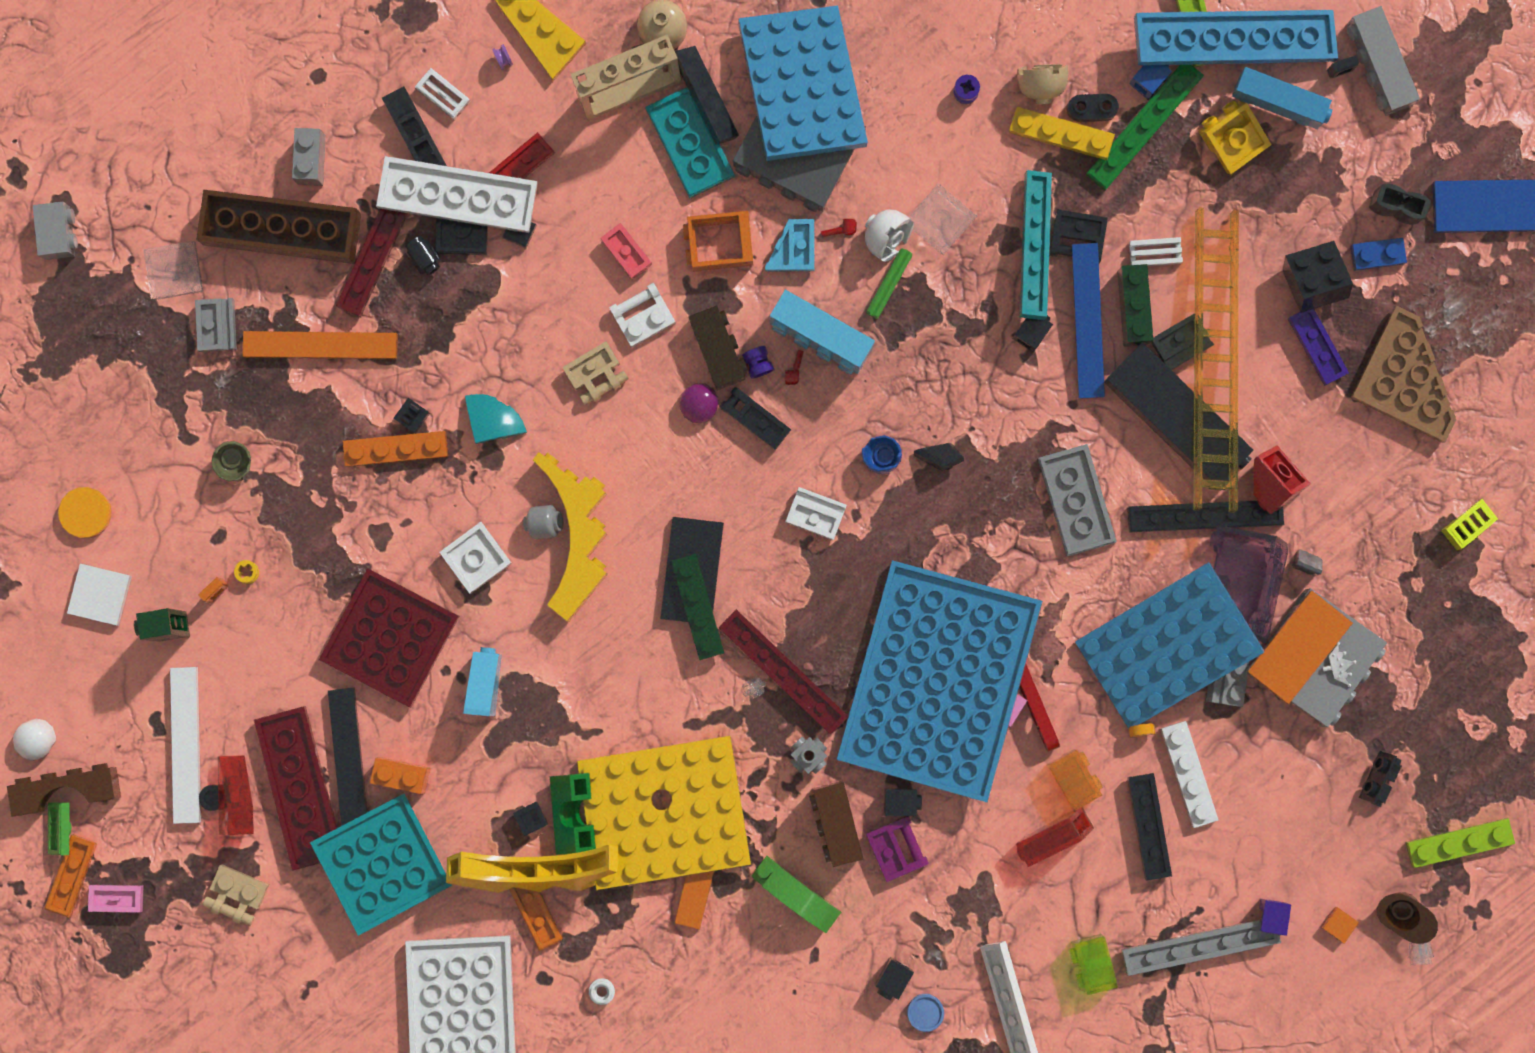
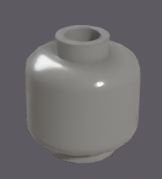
M552 505L534 506L529 509L527 516L523 518V527L533 539H550L556 537L559 531H562L563 517L561 512L557 511Z

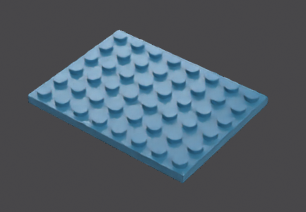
M892 560L837 760L988 803L1043 601Z

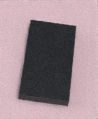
M672 517L660 619L688 622L671 561L693 554L697 555L712 611L714 610L723 522Z

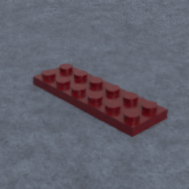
M306 706L254 720L292 871L319 864L320 861L310 842L337 829Z

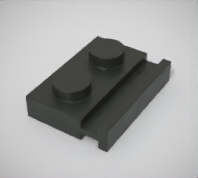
M1195 313L1153 337L1154 341L1152 342L1162 362L1171 370L1214 345Z

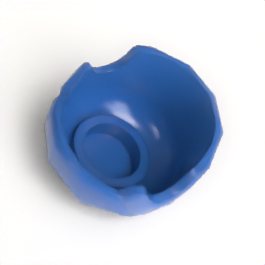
M885 435L873 437L862 448L863 462L872 472L888 474L895 470L901 462V447L894 438Z

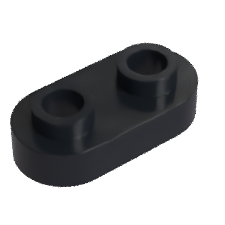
M1110 94L1076 95L1071 98L1067 105L1068 116L1076 122L1109 121L1115 117L1119 109L1117 99ZM1079 103L1083 104L1085 110H1078L1076 105ZM1102 103H1108L1110 105V109H1103Z

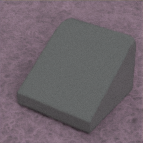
M1299 549L1292 566L1309 575L1318 576L1322 573L1323 561L1320 557Z

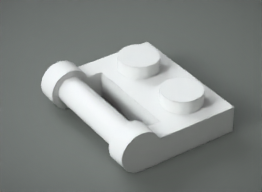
M654 283L648 285V289L619 305L614 304L609 307L631 348L676 324ZM653 297L656 304L625 321L622 314Z

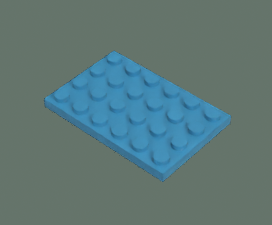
M838 5L739 18L738 26L766 161L867 147L868 140Z
M1209 562L1075 641L1128 728L1140 725L1265 652Z

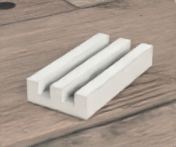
M432 68L427 71L415 86L416 90L453 120H456L457 115L464 110L466 104L468 105L471 102L467 96ZM431 76L462 101L457 103L431 82L429 78ZM424 84L434 90L455 109L452 111L423 87Z
M1181 237L1129 241L1130 264H1147V266L1182 264ZM1175 244V248L1135 251V247ZM1175 254L1176 258L1136 261V256Z

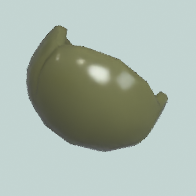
M227 441L215 448L212 455V468L219 478L228 482L239 481L250 471L251 455L243 444L236 441Z

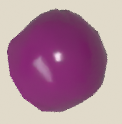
M695 383L684 390L680 398L679 407L683 416L692 423H704L715 415L719 398L714 388L705 383Z

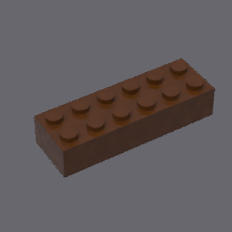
M203 189L196 240L203 246L355 264L361 213L357 208Z

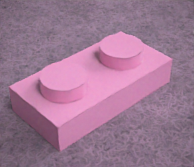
M89 885L88 912H143V885Z

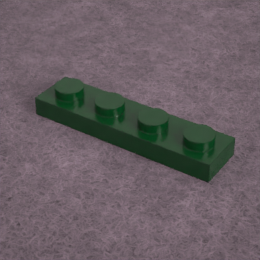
M693 554L672 560V566L699 660L724 654L697 555Z

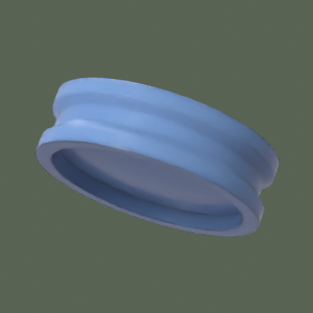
M920 994L910 1001L907 1008V1016L914 1028L919 1031L929 1032L941 1025L944 1018V1008L935 996Z

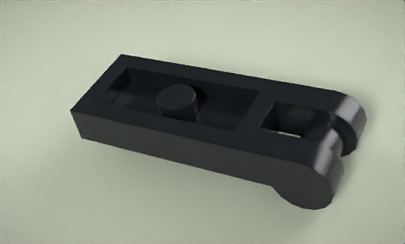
M734 387L730 392L732 395L727 401H723L719 407L776 451L791 429L740 389ZM739 401L745 404L740 412L734 408Z

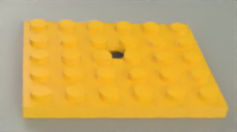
M731 736L577 761L579 774H590L592 799L583 800L586 824L594 825L596 849L609 844L618 846V872L595 880L596 890L751 865ZM660 789L667 790L672 796V803L665 810H658L652 804L653 794Z

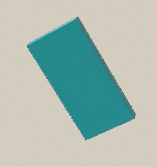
M687 87L645 107L689 199L735 177L720 144L715 145Z

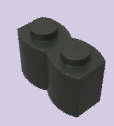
M1382 184L1374 191L1369 208L1378 215L1394 216L1404 224L1415 225L1426 218L1431 201L1420 193H1406L1399 186Z

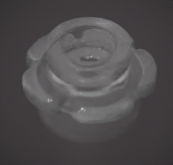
M760 676L747 680L742 685L743 695L745 697L750 695L752 699L760 696L765 692L766 682L762 681Z

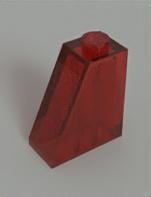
M1080 806L1023 837L1016 843L1017 853L1020 859L1030 867L1081 842L1094 827L1085 810Z

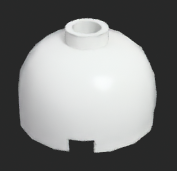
M892 209L870 216L865 224L867 228L865 231V243L869 251L884 262L891 260L898 254L899 251L895 250L900 242L903 241L906 244L914 227L912 219Z

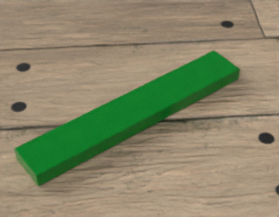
M1179 65L1112 143L1108 159L1103 160L1099 158L1087 172L1086 176L1106 191L1204 75L1193 65Z

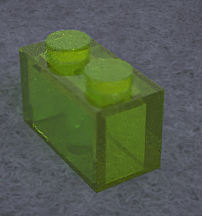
M1098 934L1071 941L1073 948L1069 949L1072 963H1077L1079 974H1075L1079 990L1084 989V992L1090 995L1118 988L1105 936Z

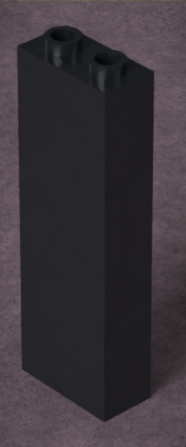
M1143 342L1104 381L1127 406L1213 489L1219 485L1224 488L1234 478L1231 473L1237 467L1243 469L1251 461L1252 458L1249 455L1254 450Z

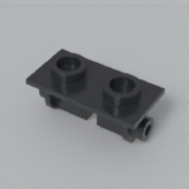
M1380 751L1373 762V767L1366 782L1363 784L1359 798L1369 801L1378 807H1381L1383 803L1386 804L1392 789L1391 786L1385 784L1386 780L1395 782L1402 768V765H1400L1402 760L1395 755Z

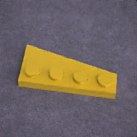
M494 0L534 53L537 60L542 64L553 82L586 44L583 38L537 0Z

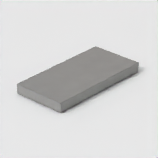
M1088 444L1038 458L1037 460L1066 557L1116 543L1117 541Z

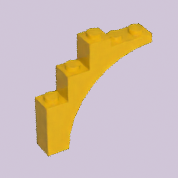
M538 452L533 461L548 475L557 488L566 508L570 527V551L566 570L557 591L547 605L566 621L570 622L608 575L604 571L606 565L596 557L592 560L589 559L590 555L607 536V533L603 530L606 526L596 517H593L592 520L588 518L606 497L607 493L603 491L605 485L595 477L590 480L585 476L578 484L576 481L579 477L568 468L565 472L558 468L556 465L559 461L547 452L544 456Z
M609 844L579 853L543 857L491 856L461 851L447 857L446 883L496 893L513 887L541 892L554 886L582 891L595 886V880L618 872V846Z

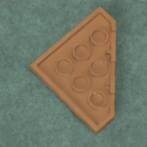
M1395 306L1350 398L1441 443H1445L1455 424L1456 416L1454 411L1451 410L1446 396L1448 395L1441 375L1439 376L1429 341L1426 340L1423 332L1422 321L1419 316L1399 306Z

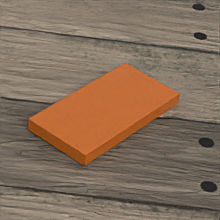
M1311 590L1264 648L1265 652L1256 658L1246 672L1283 702L1290 704L1353 622Z

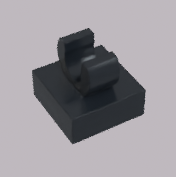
M408 398L394 419L416 434L430 413Z

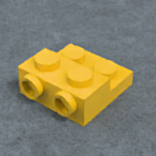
M1235 100L1227 103L1222 108L1224 112L1218 117L1213 115L1202 122L1203 128L1198 131L1210 152L1216 154L1227 174L1234 173L1272 145L1246 102H1236Z

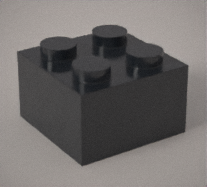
M1335 241L1285 255L1282 270L1300 313L1350 298L1353 282Z

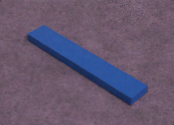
M1098 243L1072 244L1079 399L1105 397Z

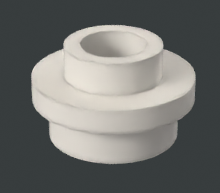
M605 978L593 981L589 987L590 999L598 1005L608 1004L615 995L614 985ZM599 987L606 988L607 994L605 996H600L597 993Z

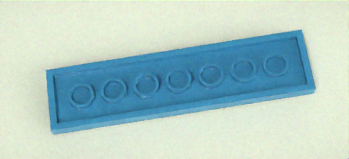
M1333 10L1136 13L1134 15L1138 65L1335 62L1338 59Z

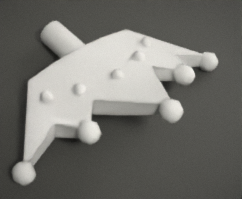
M1338 642L1328 656L1330 665L1322 667L1323 672L1332 670L1334 679L1351 687L1346 678L1352 676V673L1345 671L1352 664H1356V660L1342 659L1343 655H1346V651L1339 652L1340 642Z

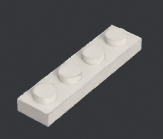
M1183 721L1160 728L1192 828L1218 821L1187 722Z

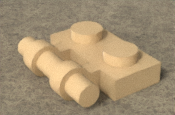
M606 341L562 367L575 390L584 385L586 386L588 392L580 396L584 405L593 400L595 402L600 400L603 394L613 388L617 390L621 387L620 384L629 379L624 371L614 375L611 369L620 365ZM605 374L608 380L595 387L592 381Z
M220 865L210 887V890L219 893L216 900L206 897L203 906L211 909V912L216 915L221 913L233 918L232 921L235 923H244L251 926L255 916L246 912L249 906L255 909L260 908L269 884L225 865ZM228 897L240 902L238 909L225 904Z

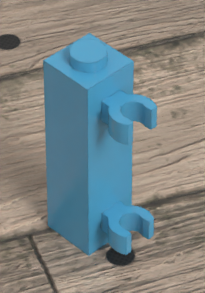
M1245 67L1240 73L1232 97L1239 99L1241 102L1255 105L1294 120L1298 124L1317 130L1323 123H1328L1333 109L1329 108L1332 102L1331 99Z

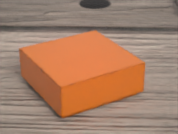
M216 577L198 596L204 602L210 603L228 587V584L223 578Z
M1335 907L1321 928L1345 944L1359 922L1340 908Z

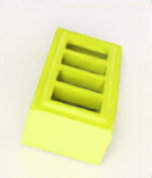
M1480 499L1441 531L1456 550H1462L1498 518L1484 500ZM1481 508L1489 519L1484 521L1476 511L1477 509ZM1470 515H1473L1480 523L1479 527L1470 519ZM1464 520L1470 526L1473 532L1470 533L1462 524ZM1457 526L1466 536L1464 539L1455 530Z

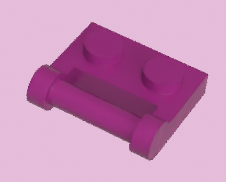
M909 816L866 833L886 882L929 864L927 857H923L911 829L910 823L912 822ZM899 828L914 860L909 864L906 863L893 832Z

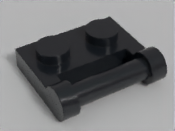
M1057 209L1049 256L1057 257L1059 254L1072 257V246L1060 245V239L1067 238L1098 243L1100 264L1108 218Z

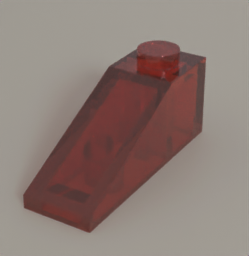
M245 755L218 756L219 835L254 834L253 804Z

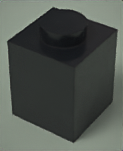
M1047 315L1045 320L1026 318L1012 339L1034 353L1053 326L1049 322L1050 317Z
M885 789V816H917V810H922V795H917V789Z
M890 957L875 982V986L879 988L877 993L890 1001L892 997L899 1000L914 971Z

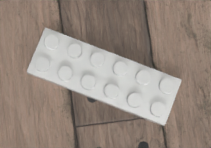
M385 156L376 207L529 233L538 183L533 180Z

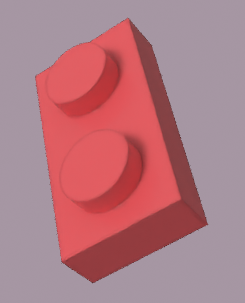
M621 223L600 238L631 279H634L652 265V262Z

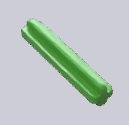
M901 248L867 309L869 316L876 319L879 318L912 258L910 251Z

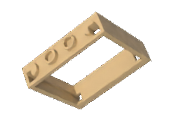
M668 34L571 74L578 99L587 120L681 83L678 58ZM664 42L665 48L660 50L658 44ZM668 65L669 71L664 73L662 67ZM585 74L587 80L579 83L577 77ZM588 97H592L594 102L590 103Z

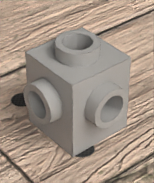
M801 737L791 746L794 750L791 756L794 759L790 762L800 773L805 770L808 774L811 771L816 774L827 764L824 761L827 757L824 753L827 748L818 738L812 740L809 737L805 740ZM808 750L814 753V758L810 761L804 758V753Z

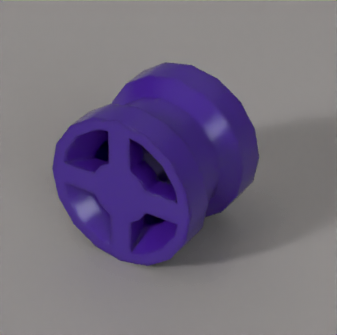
M962 75L957 79L953 93L955 99L961 104H971L978 97L980 83L972 75Z

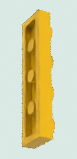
M1021 107L1016 108L1009 130L1011 134L1103 160L1108 159L1115 134Z

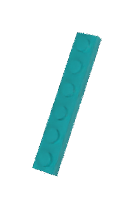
M1027 170L1024 178L1020 318L1039 320L1047 318L1052 173Z

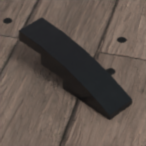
M405 86L382 97L414 160L447 166Z

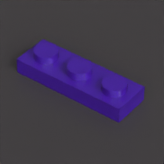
M1314 309L1302 313L1299 312L1288 318L1324 386L1349 373Z

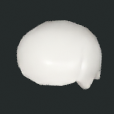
M37 718L21 724L13 736L14 750L22 758L31 761L45 757L56 742L53 727L46 720Z

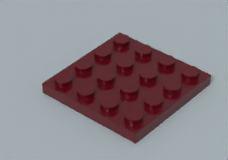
M367 568L319 660L411 708L460 616Z

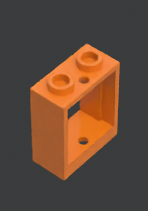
M748 211L687 217L688 224H683L684 240L689 239L690 249L685 250L687 265H692L693 272L754 266ZM739 223L742 258L698 262L695 227Z

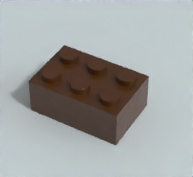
M839 781L812 788L814 794L809 795L813 811L818 810L820 819L815 821L819 836H825L827 845L822 846L826 863L831 862L832 866L836 867L863 860L844 782Z

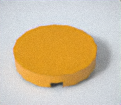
M78 487L69 491L61 500L58 509L62 527L69 534L79 538H93L97 536V534L107 528L111 519V505L100 491L90 487Z

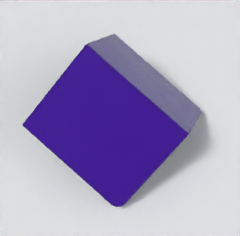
M1260 898L1259 909L1263 910L1260 930L1266 933L1287 936L1291 904Z

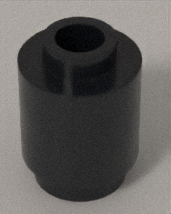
M422 236L416 237L405 246V249L408 251L407 256L420 274L426 273L431 275L440 268L441 258L429 241L424 240Z

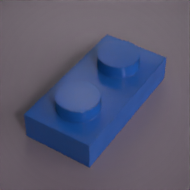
M1403 238L1358 243L1350 246L1354 271L1404 265L1407 263Z

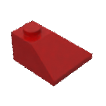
M1277 445L1254 459L1253 495L1258 499L1260 507L1270 514L1281 509L1311 484Z

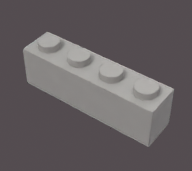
M1382 6L1353 16L1347 23V33L1357 46L1356 53L1359 62L1364 64L1367 70V82L1370 87H1374L1377 94L1376 103L1378 108L1384 111L1385 116L1415 105L1420 100V97Z

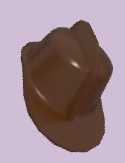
M1406 892L1393 893L1380 900L1377 906V917L1380 922L1403 939L1415 944H1424L1430 942L1436 936L1438 921L1435 915L1419 903L1413 895Z

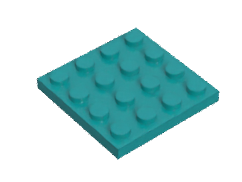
M405 793L310 842L358 936L452 886V884L446 883V873Z

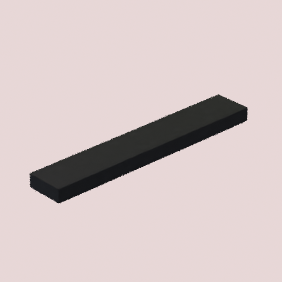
M1258 500L1127 507L1129 533L1284 525L1283 507L1270 514L1260 507Z
M355 688L328 690L341 826L367 813Z

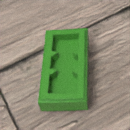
M48 803V855H69V835L72 829L69 822V803Z

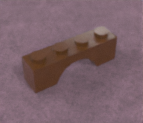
M107 763L92 765V771L82 772V768L66 770V775L57 777L56 772L40 775L41 780L32 782L31 777L15 779V785L7 786L11 817L45 811L49 798L54 792L63 787H71L78 790L84 795L88 803L121 798L117 767L108 768Z

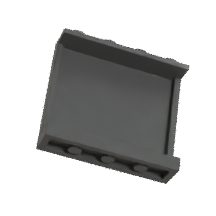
M756 116L733 159V166L736 167L735 171L744 177L751 175L759 179L758 183L768 189H771L773 186L781 190L780 194L792 201L796 198L804 202L803 206L813 212H817V210L824 212L825 205L855 149L766 161L758 118Z

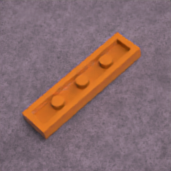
M446 431L343 441L345 467L448 457Z

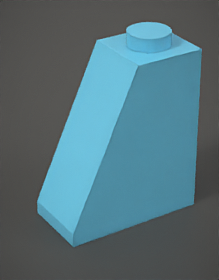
M480 647V652H473L463 714L496 715L502 654H495V648Z

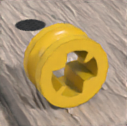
M242 560L236 564L234 575L238 581L244 584H252L259 577V569L255 563L249 560ZM251 566L252 576L242 578L241 575L243 573L240 572L241 569Z

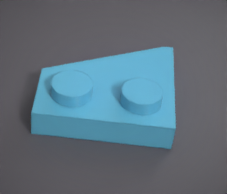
M814 219L788 220L765 266L766 272L815 271Z

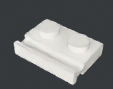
M798 487L785 523L834 541L847 505Z

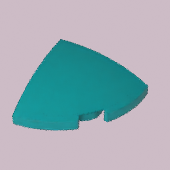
M485 394L465 396L476 444L527 433L522 419L510 405L507 406L498 401L496 397Z

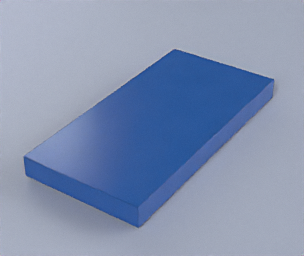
M1535 180L1434 181L1432 183L1434 233L1535 232Z

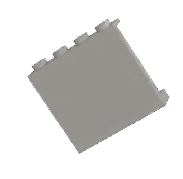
M1311 588L1305 589L1303 591V593L1300 595L1296 603L1293 605V607L1286 615L1284 620L1281 622V624L1274 632V634L1267 642V644L1275 636L1278 630L1294 612V610L1305 598V596L1309 593V591L1312 590ZM1315 592L1353 622L1339 640V652L1346 651V655H1343L1342 659L1356 660V664H1352L1345 671L1352 673V676L1346 678L1348 684H1351V687H1348L1347 684L1334 679L1332 670L1323 672L1322 667L1330 665L1329 653L1291 703L1318 721L1321 727H1329V725H1335L1341 717L1339 711L1343 705H1348L1356 695L1354 690L1359 682L1363 684L1371 674L1369 668L1373 662H1379L1384 656L1386 650L1383 648L1387 642Z

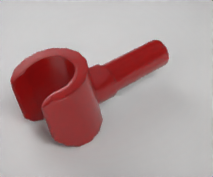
M843 219V227L821 231L822 237L836 234L854 235L857 229V222L855 219Z
M802 350L797 351L793 370H785L786 385H796L799 382L800 364L804 353Z

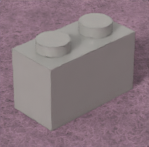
M294 129L292 179L298 185L323 186L326 136L321 129Z
M64 202L33 205L37 255L44 260L75 257L78 241L76 234H73L72 224H75L74 210Z

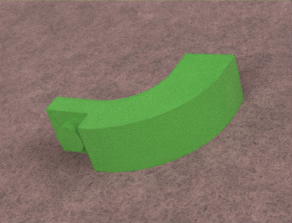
M768 856L764 858L751 876L774 897L825 933L828 932L842 913L825 898L801 883Z

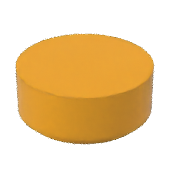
M1152 723L1135 725L1128 728L1130 738L1156 734Z

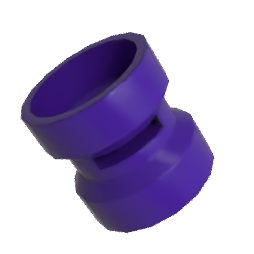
M766 346L756 347L742 354L744 362L749 365L750 369L748 372L751 379L764 376L775 370L772 362L768 361Z

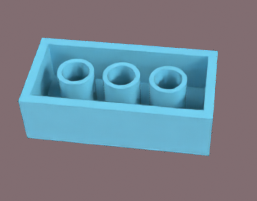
M786 289L770 314V325L773 326L772 330L783 337L786 334L790 335L795 339V344L804 349L811 347L817 351L816 355L827 362L832 359L840 364L838 366L839 369L850 375L853 372L859 374L874 347L875 340Z

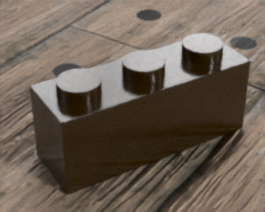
M716 305L688 316L716 390L718 391L744 381V373L748 372L743 357L738 359L735 349L739 347L734 334L728 335L725 326L729 325V321L725 311L719 312Z

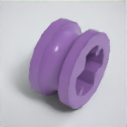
M504 44L501 45L500 49H492L501 70L506 65H513Z

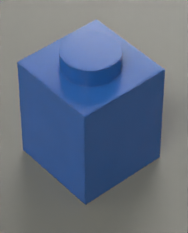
M1143 65L1129 84L1149 100L1172 71L1169 69V65Z

